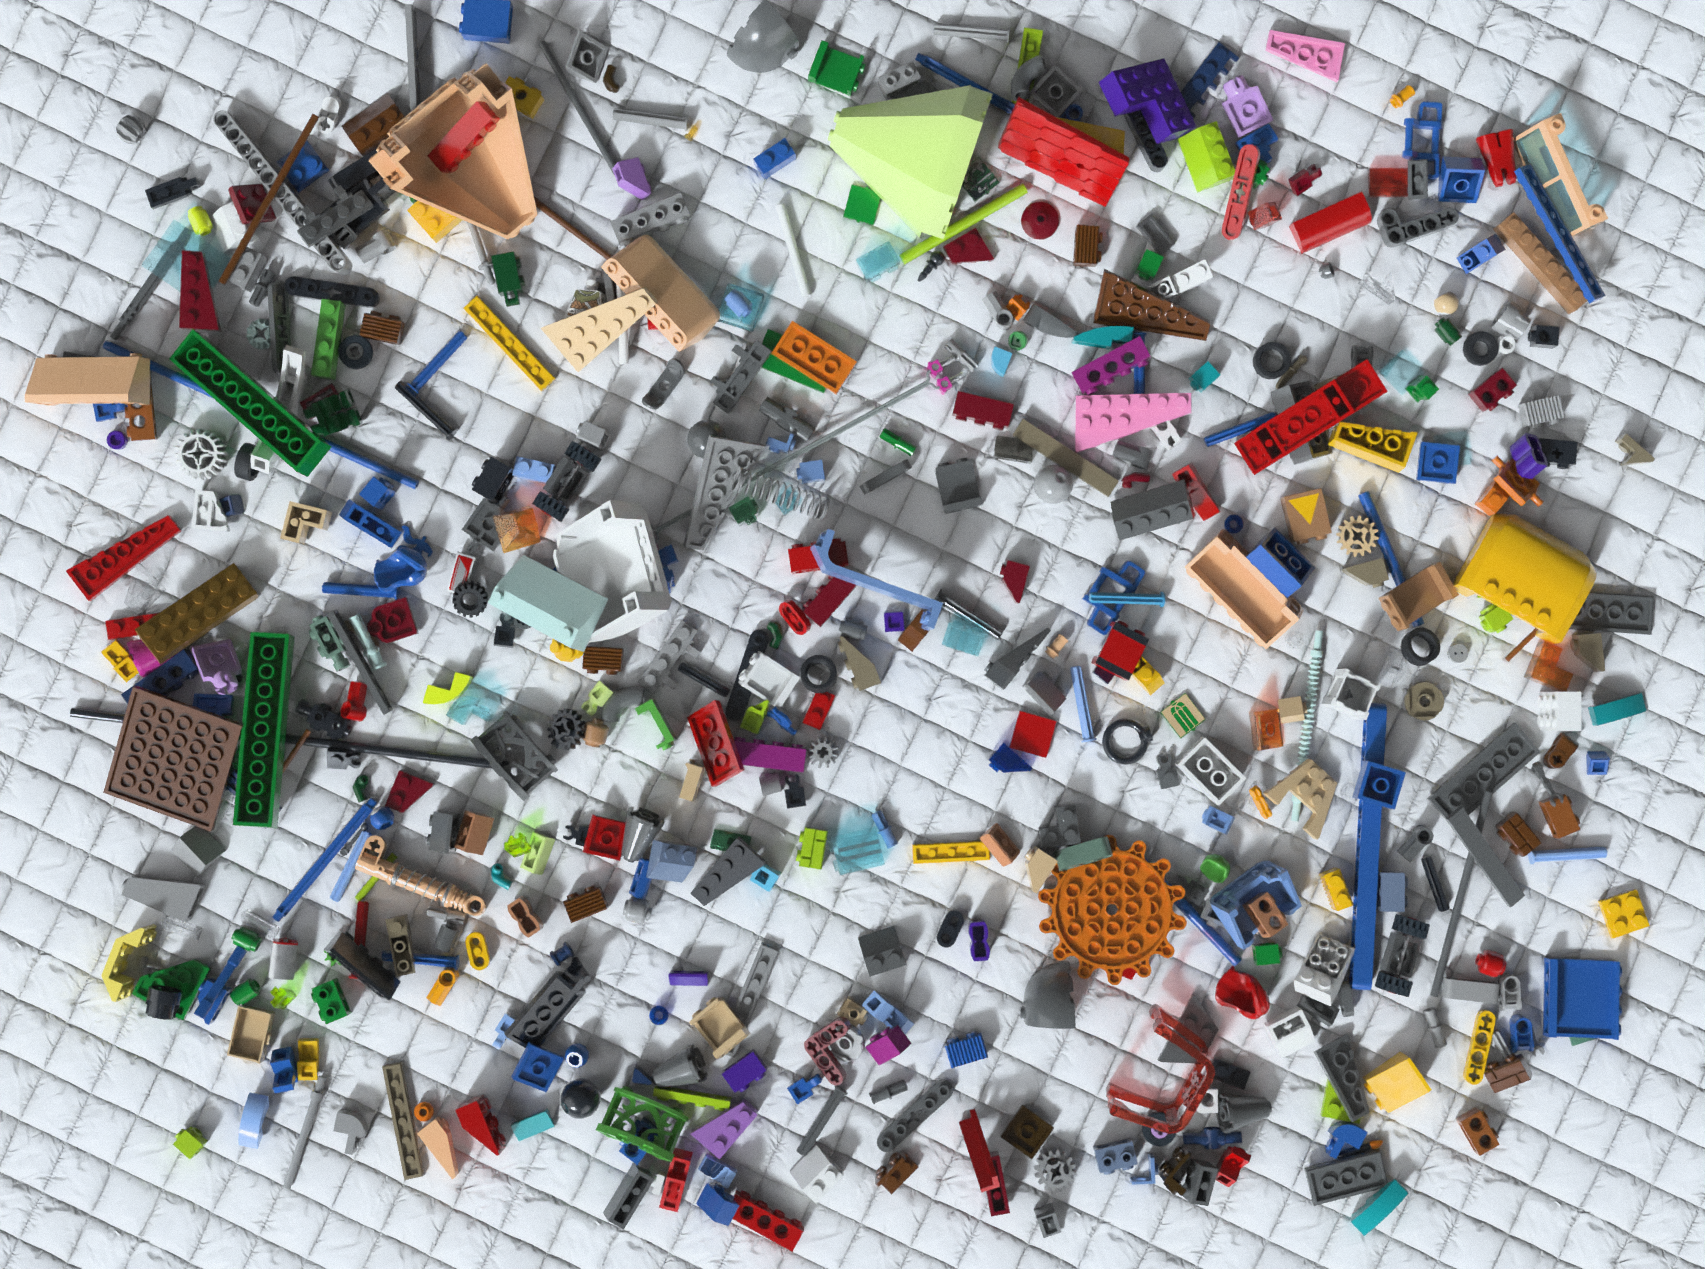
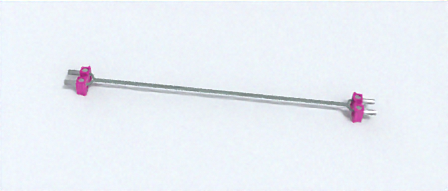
M951 355L942 361L937 359L932 363L928 362L926 381L757 473L758 477L775 470L929 385L934 389H939L941 394L945 395L948 390L952 389V385L965 377L962 375L963 372L950 378L947 376L942 379L938 378L936 382L937 387L929 382V373L932 378H936L938 374L943 372L945 366L955 361L954 356ZM756 474L752 477L751 482L757 479ZM750 477L744 481L742 487L747 485ZM692 509L657 528L650 524L652 530H657L655 533V543L659 541V532L690 516Z

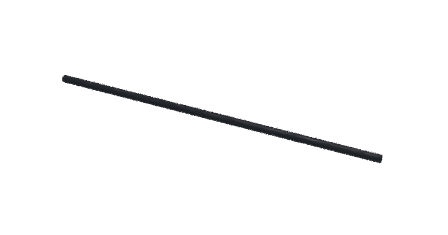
M71 708L70 717L123 723L125 714L80 708ZM286 734L285 743L296 745L301 736ZM307 737L302 745L327 749H348L351 752L493 769L486 758L316 737ZM503 761L501 764L503 766H506L510 764V762Z

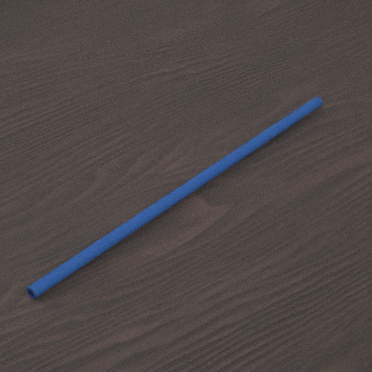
M108 340L103 344V349L120 357H130V353H135ZM150 360L151 371L211 397L190 377ZM321 437L332 446L329 451L408 487L417 488L418 480Z

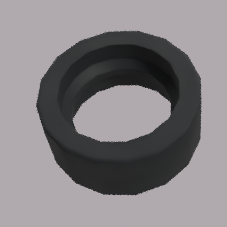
M1267 342L1261 345L1253 357V367L1256 373L1268 380L1277 379L1285 374L1291 364V355L1288 349L1278 342ZM1267 350H1276L1283 358L1281 368L1275 372L1267 371L1261 365V356Z
M244 443L240 447L234 464V473L237 478L253 481L257 477L259 471L251 468V453L256 445Z
M1424 627L1416 628L1403 637L1400 646L1404 658L1416 666H1424L1435 660L1441 648L1436 634ZM1414 637H1421L1427 642L1430 650L1428 656L1421 657L1414 652L1411 644Z
M823 655L809 657L801 667V680L804 686L814 693L829 691L837 680V669L834 662L829 657ZM824 664L829 668L830 677L826 683L816 685L809 680L808 670L812 665Z

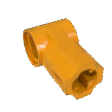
M447 967L439 974L437 981L426 997L431 1003L438 1006L442 1005L459 978L458 970ZM445 973H450L453 976V980H446Z

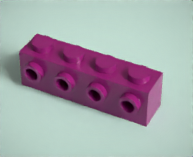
M734 737L743 765L804 773L807 749H803V745L792 744L791 747H786L783 742L773 741L772 745L765 744V740L753 739V742H745L746 738Z

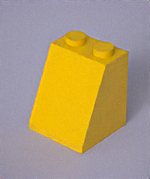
M1398 1052L1362 1077L1366 1082L1363 1084L1369 1094L1373 1093L1376 1097L1374 1102L1380 1110L1384 1109L1388 1113L1432 1090L1410 1057L1402 1052Z

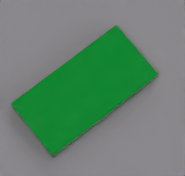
M767 329L762 344L773 351L783 335ZM772 353L762 366L767 371L823 394L826 390L825 387L772 355Z

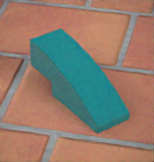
M1108 326L1092 329L1074 336L1072 344L1109 350L1112 343L1126 344L1131 341L1134 327Z
M1642 693L1588 707L1593 726L1614 722L1647 711Z
M1394 1178L1366 1200V1204L1351 1215V1223L1365 1236L1381 1223L1403 1201L1409 1192Z

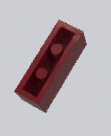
M958 391L952 416H955V420L966 422L968 419L974 421L975 425L985 426V424L993 425V429L1004 431V428L1008 429L1014 404Z
M829 576L830 581L826 586L822 584L815 592L818 594L815 599L812 600L810 598L804 604L805 610L803 613L821 628L857 585Z
M998 1151L990 1152L1000 1187L986 1191L991 1217L1010 1213Z

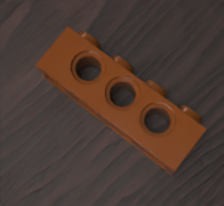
M150 372V405H142L137 408L134 404H127L128 407H125V417L129 418L130 425L127 426V436L131 437V441L157 440ZM138 416L145 418V424L142 427L137 426L135 422Z

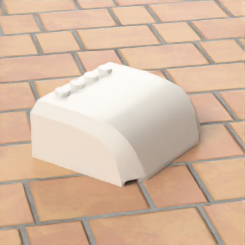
M609 500L555 535V538H557V550H554L553 557L557 572L608 598L589 642L603 641L624 635L669 610L672 602L647 511L639 502Z

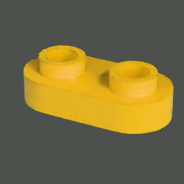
M472 932L465 940L470 965L475 970H484L490 964L486 938L480 932ZM474 938H478V939H479V944H478V945L474 944V942H473V939H474ZM478 957H483L484 962L479 963Z

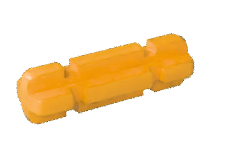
M1256 785L1250 788L1249 792L1253 796L1261 816L1264 819H1268L1272 816V811L1264 795H1262L1261 789Z

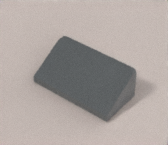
M1427 159L1408 160V200L1428 198Z

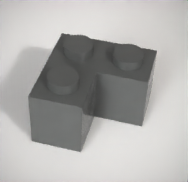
M1075 804L1055 806L1057 826L1038 828L1042 849L1081 843Z

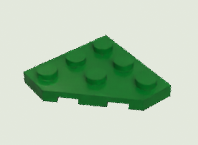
M193 959L141 976L132 995L146 1001L150 985L178 988L183 991L176 1017L185 1020L200 992L198 989L202 982L206 980L211 967Z

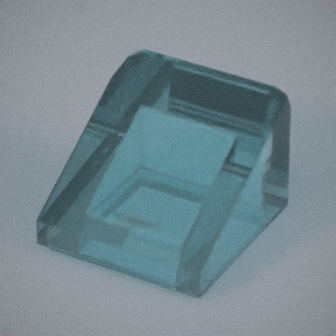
M786 490L785 500L781 507L779 502L782 494L778 496L775 502L784 516L793 510L796 500L793 496L790 507L786 508L791 494L789 490Z

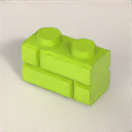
M805 827V831L800 832L799 842H802V849L797 850L796 856L799 866L822 870L827 830Z

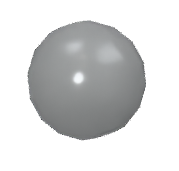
M1048 465L1040 469L1036 474L1033 484L1034 490L1043 502L1058 504L1065 501L1071 494L1073 479L1064 467Z

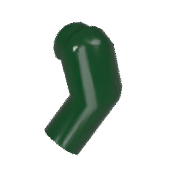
M770 621L767 628L771 631L773 638L769 646L778 650L784 637V632L779 622Z
M360 774L352 786L358 803L367 800L364 790L369 782V777L365 774Z

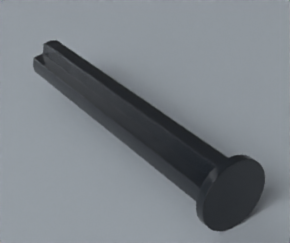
M399 381L395 385V389L446 435V440L454 437L458 431L457 428L453 429L404 382Z

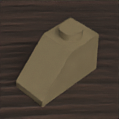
M1383 558L1342 569L1344 574L1365 586L1372 585L1373 588L1383 586V581L1389 580Z
M1601 633L1572 636L1570 646L1571 650L1574 651V655L1593 671H1605Z

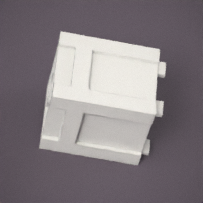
M1346 668L1336 669L1333 681L1321 705L1330 707L1356 720H1367L1370 705L1382 684L1353 674V671ZM1349 689L1350 694H1352L1351 698L1348 697L1345 700L1342 692Z

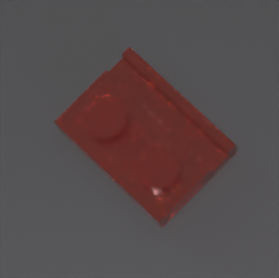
M1408 168L1368 169V197L1408 196Z

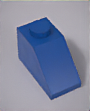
M210 978L202 982L198 989L200 991L198 995L199 1004L206 997L216 979ZM224 985L210 1011L204 1018L205 1024L210 1025L214 1023L232 991L231 987Z

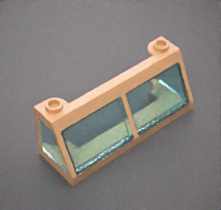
M1559 113L1514 138V146L1523 166L1531 164L1571 236L1574 237L1593 229L1607 220L1608 217L1601 205L1592 204L1589 206L1557 136L1566 127L1563 116Z

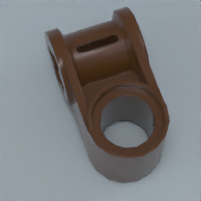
M1561 732L1544 755V765L1549 769L1563 767L1570 756L1577 750L1579 743L1564 732Z

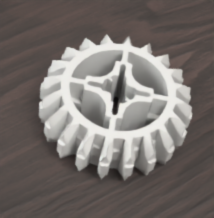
M198 428L197 432L190 430V436L186 433L183 434L185 440H178L181 446H175L179 453H175L174 456L180 459L175 463L181 465L179 470L185 471L186 476L189 477L191 475L192 479L195 480L198 477L200 480H204L205 476L211 479V473L218 475L217 468L224 469L220 464L221 462H227L226 459L222 458L227 455L226 451H222L226 448V445L220 444L223 439L220 437L216 438L217 433L212 432L210 434V430L205 429L203 432L201 428ZM204 439L212 444L214 451L207 450ZM195 442L194 448L188 451L190 446ZM201 452L207 453V454L201 455L200 457L195 456V455L200 454ZM188 458L195 460L198 469H194L190 465ZM213 458L211 464L207 466V461Z

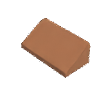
M995 823L980 837V840L1003 867L1011 864L1020 853V850L998 823Z

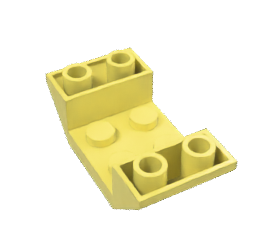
M152 924L142 927L115 940L101 975L113 1002H118L132 995L135 985H133L135 979L121 973L126 970L128 966L127 958L129 954H132L135 947H140L154 941L157 931H155L157 925Z

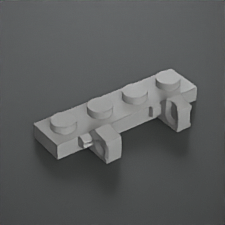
M682 620L638 683L653 694L659 685L664 687L666 684L670 688L675 689L679 683L669 677L672 673L670 670L680 656L685 655L686 652L697 659L701 652L693 647L695 644L693 638L698 631Z

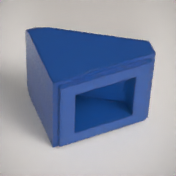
M1587 751V775H1607L1610 758L1605 751Z

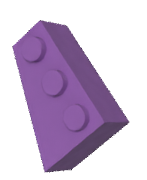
M742 1099L730 1106L729 1109H725L720 1114L692 1129L690 1134L720 1160L756 1118L759 1111L746 1099Z

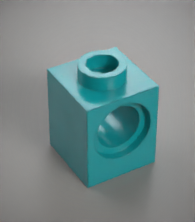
M1207 361L1189 378V384L1195 391L1199 390L1202 393L1220 376V373Z

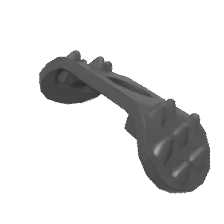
M676 358L669 360L665 370L650 391L642 397L643 405L656 410L665 403L685 373V368L681 361ZM662 381L670 383V388L667 391L660 390L659 386Z

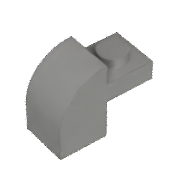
M341 1109L337 1112L333 1131L348 1134L344 1154L353 1155L356 1150L360 1149L362 1139L359 1137H365L368 1134V1125L361 1114Z

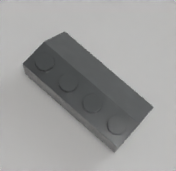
M1310 381L1287 385L1272 391V403L1276 408L1277 414H1280L1313 393ZM1326 431L1289 453L1294 465L1333 453L1331 446L1327 445L1329 440Z
M1185 479L1110 502L1113 522L1119 541L1188 521L1196 516Z

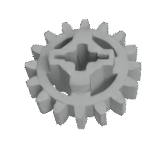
M1056 1148L1055 1153H1052L1051 1149H1048L1047 1155L1042 1152L1043 1158H1037L1036 1161L1039 1165L1034 1166V1169L1038 1171L1035 1173V1177L1040 1178L1038 1180L1039 1185L1045 1183L1044 1189L1047 1190L1051 1187L1052 1192L1055 1191V1188H1058L1061 1192L1062 1186L1069 1188L1068 1182H1074L1071 1176L1076 1175V1171L1072 1170L1076 1165L1075 1163H1070L1072 1157L1068 1156L1066 1158V1151L1060 1154L1058 1148ZM1064 1162L1068 1166V1172L1063 1170ZM1058 1167L1059 1172H1054L1053 1174L1051 1169ZM1043 1168L1047 1171L1046 1179L1042 1173Z

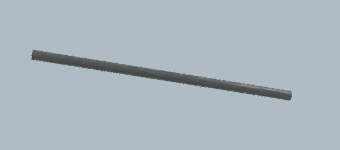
M1488 791L1484 792L1476 822V827L1481 834L1492 797V792ZM1469 851L1430 993L1434 997H1438L1474 864V858Z

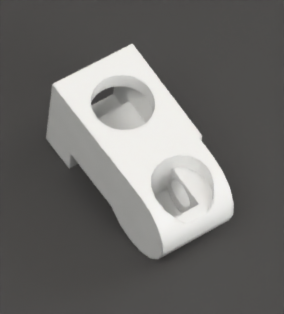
M1170 421L1150 428L1168 451L1182 442Z

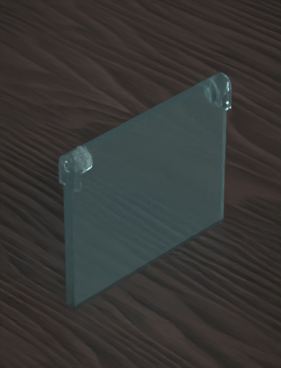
M174 219L141 266L180 292L182 250L200 251L206 256L212 289H214L231 258Z

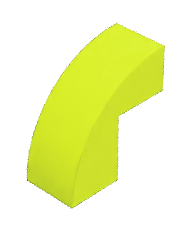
M455 672L450 690L428 685L423 703L437 705L456 700L468 689L473 676Z

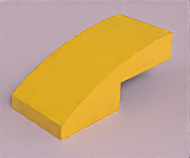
M117 639L101 651L103 656L114 666L113 669L126 683L139 673L133 662L134 658Z
M299 1038L298 1080H318L319 1038Z

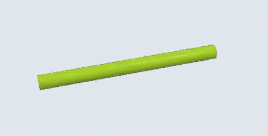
M1021 183L949 225L944 239L932 235L899 255L904 265L1024 196L1028 193L1026 187Z

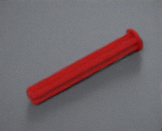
M358 901L354 942L358 946L360 944L365 946L369 911V902ZM352 973L349 975V978L358 979Z

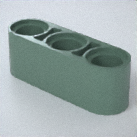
M1108 836L1057 850L1054 852V855L1058 861L1059 871H1064L1111 857L1113 852Z

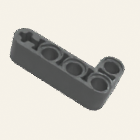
M1447 208L1401 224L1397 212L1393 209H1386L1378 216L1377 225L1384 244L1387 247L1393 248L1450 228L1458 221L1459 214L1455 209ZM1385 215L1391 218V223L1384 221ZM1445 216H1446L1447 218L1450 217V219H1451V220L1447 219V220H1444V221H1442V222L1440 221V220H1442ZM1426 221L1433 223V229L1427 227ZM1408 227L1415 229V235H1411L1408 232ZM1390 233L1395 234L1398 240L1393 241L1390 238Z

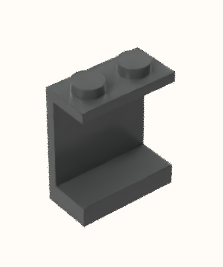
M961 458L956 460L957 463L950 465L949 462L938 464V467L935 468L945 514L983 505L973 469V459Z

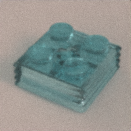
M728 283L719 309L720 319L718 322L753 332L764 300V294ZM732 290L741 291L753 303L751 307L753 310L747 317L742 316L739 318L726 305L727 302L724 299Z

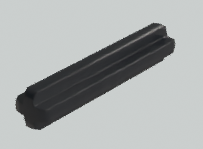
M685 662L680 663L678 667L679 672L722 697H727L730 692L728 687Z
M1431 856L1423 857L1421 862L1438 910L1440 912L1447 911L1450 907Z

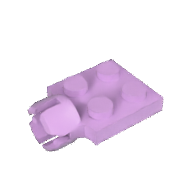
M1242 75L1227 81L1223 85L1227 101L1223 102L1222 106L1238 138L1273 121L1258 86L1249 87Z
M231 639L192 647V653L203 682L211 681L216 692L221 695H225L224 686H226L229 694L234 692L238 687L236 675L242 674V668Z

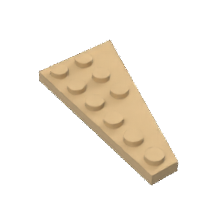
M644 287L543 326L541 329L575 370L580 372L655 306L658 301Z

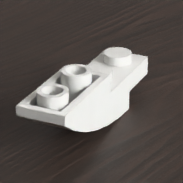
M1205 259L1145 289L1169 300L1215 276L1208 260Z

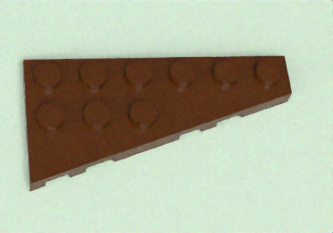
M1104 269L1093 323L1107 326L1134 327L1133 330L1203 341L1207 340L1210 320Z

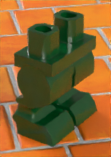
M349 388L341 391L339 394H333L313 402L311 406L303 410L306 419L317 418L318 424L310 426V428L318 435L327 436L345 430L350 425L354 427L363 423L357 406L348 409L346 412L338 413L344 407L349 408L356 405Z

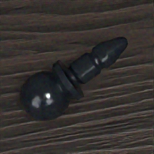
M941 251L931 253L930 260L926 261L928 265L919 274L918 282L924 280L933 268L937 270V266L944 263L945 256Z

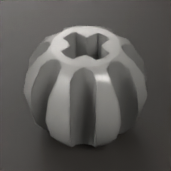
M135 115L124 116L116 126L118 137L128 144L137 143L143 137L146 130L143 121Z

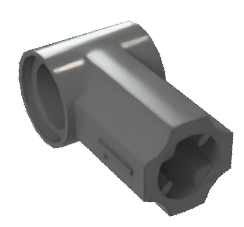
M1118 440L1112 456L1130 462L1132 466L1147 470L1153 451Z
M1416 826L1397 852L1411 863L1418 853L1427 844L1432 842L1433 832L1425 826ZM1425 830L1427 835L1423 840H1420L1419 833Z

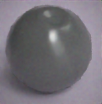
M701 420L690 428L687 443L690 450L697 457L704 459L709 435L727 438L724 429L719 423L712 420Z

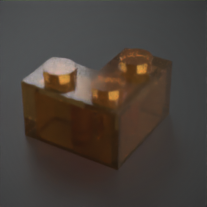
M1543 641L1537 643L1524 678L1558 692H1567L1573 673L1556 667L1563 649Z

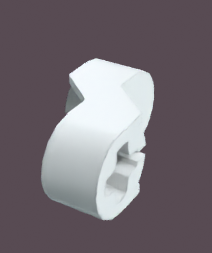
M335 95L328 96L323 100L318 114L319 119L316 126L323 134L330 133L335 129L341 111V100Z

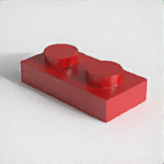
M829 692L815 693L802 723L820 730L835 695Z

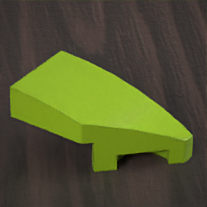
M765 700L762 703L749 707L740 727L759 735L770 701Z

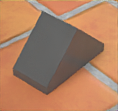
M1052 1203L1034 1209L1043 1238L1062 1232Z

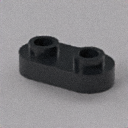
M951 910L945 915L936 936L940 946L947 948L955 943L964 924V917L961 912ZM956 916L958 921L952 923L950 921L951 917ZM944 934H949L950 938L948 940L942 939Z

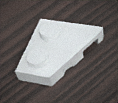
M195 490L192 518L193 529L230 532L217 492Z

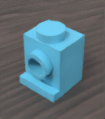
M765 864L752 873L750 881L770 892L782 872ZM763 871L768 873L767 878L763 877Z

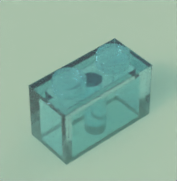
M888 241L857 258L856 265L866 283L869 281L873 283L881 279L882 274L886 272L890 274L896 271L898 265H900V260Z
M953 620V623H948L941 645L978 657L985 638V634H982V629L972 626L970 630L963 627L964 623Z

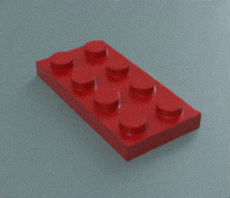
M720 700L712 701L687 717L712 787H717L745 770Z

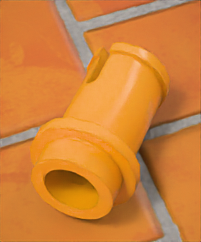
M1407 85L1397 94H1393L1390 99L1391 105L1394 108L1402 107L1405 101L1415 95L1414 89Z

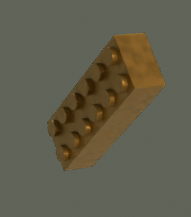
M233 563L136 628L135 631L161 665L258 598V595L235 563Z

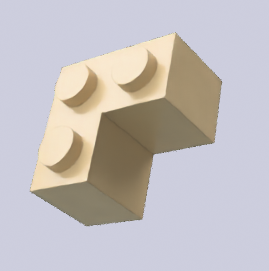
M290 501L280 539L304 545L309 526L328 531L332 512Z

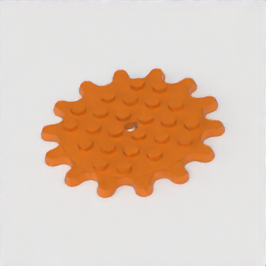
M1106 835L1108 836L1113 856L1064 871H1059L1056 863L1051 873L1058 880L1057 886L1054 889H1042L1038 894L1039 900L1050 905L1052 908L1051 916L1040 922L1039 929L1045 934L1055 933L1059 936L1060 942L1053 950V956L1059 961L1069 956H1075L1079 960L1077 973L1080 978L1088 979L1095 969L1101 968L1107 973L1108 982L1112 985H1118L1122 981V973L1126 968H1133L1140 977L1146 978L1151 974L1149 958L1153 954H1159L1165 958H1170L1174 955L1175 950L1168 942L1167 934L1171 930H1183L1187 925L1186 919L1175 914L1172 909L1174 902L1185 896V889L1180 885L1169 886L1166 884L1164 876L1170 870L1171 863L1165 858L1155 863L1147 862L1144 857L1146 844L1143 841H1135L1129 850L1122 851L1117 846L1116 838L1113 835ZM1110 904H1114L1118 908L1115 915H1109L1106 911Z

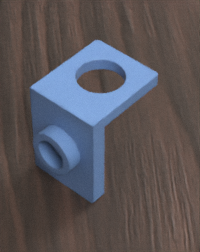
M1148 1154L1149 1177H1131L1130 1182L1132 1185L1156 1184L1155 1175H1158V1163H1155L1153 1154Z

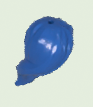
M405 547L398 548L386 560H376L374 567L375 583L386 594L400 586L417 585L424 580L427 574V563L424 557L419 552Z

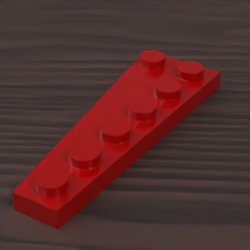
M167 515L143 530L130 535L127 539L119 541L114 546L97 553V555L90 559H86L67 569L66 572L87 600L92 601L182 530L173 518Z

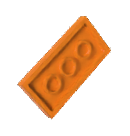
M794 321L790 323L772 351V355L836 395L857 361Z

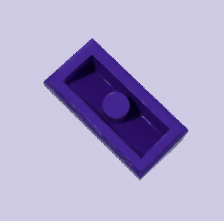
M671 970L668 976L669 983L672 986H708L709 972Z

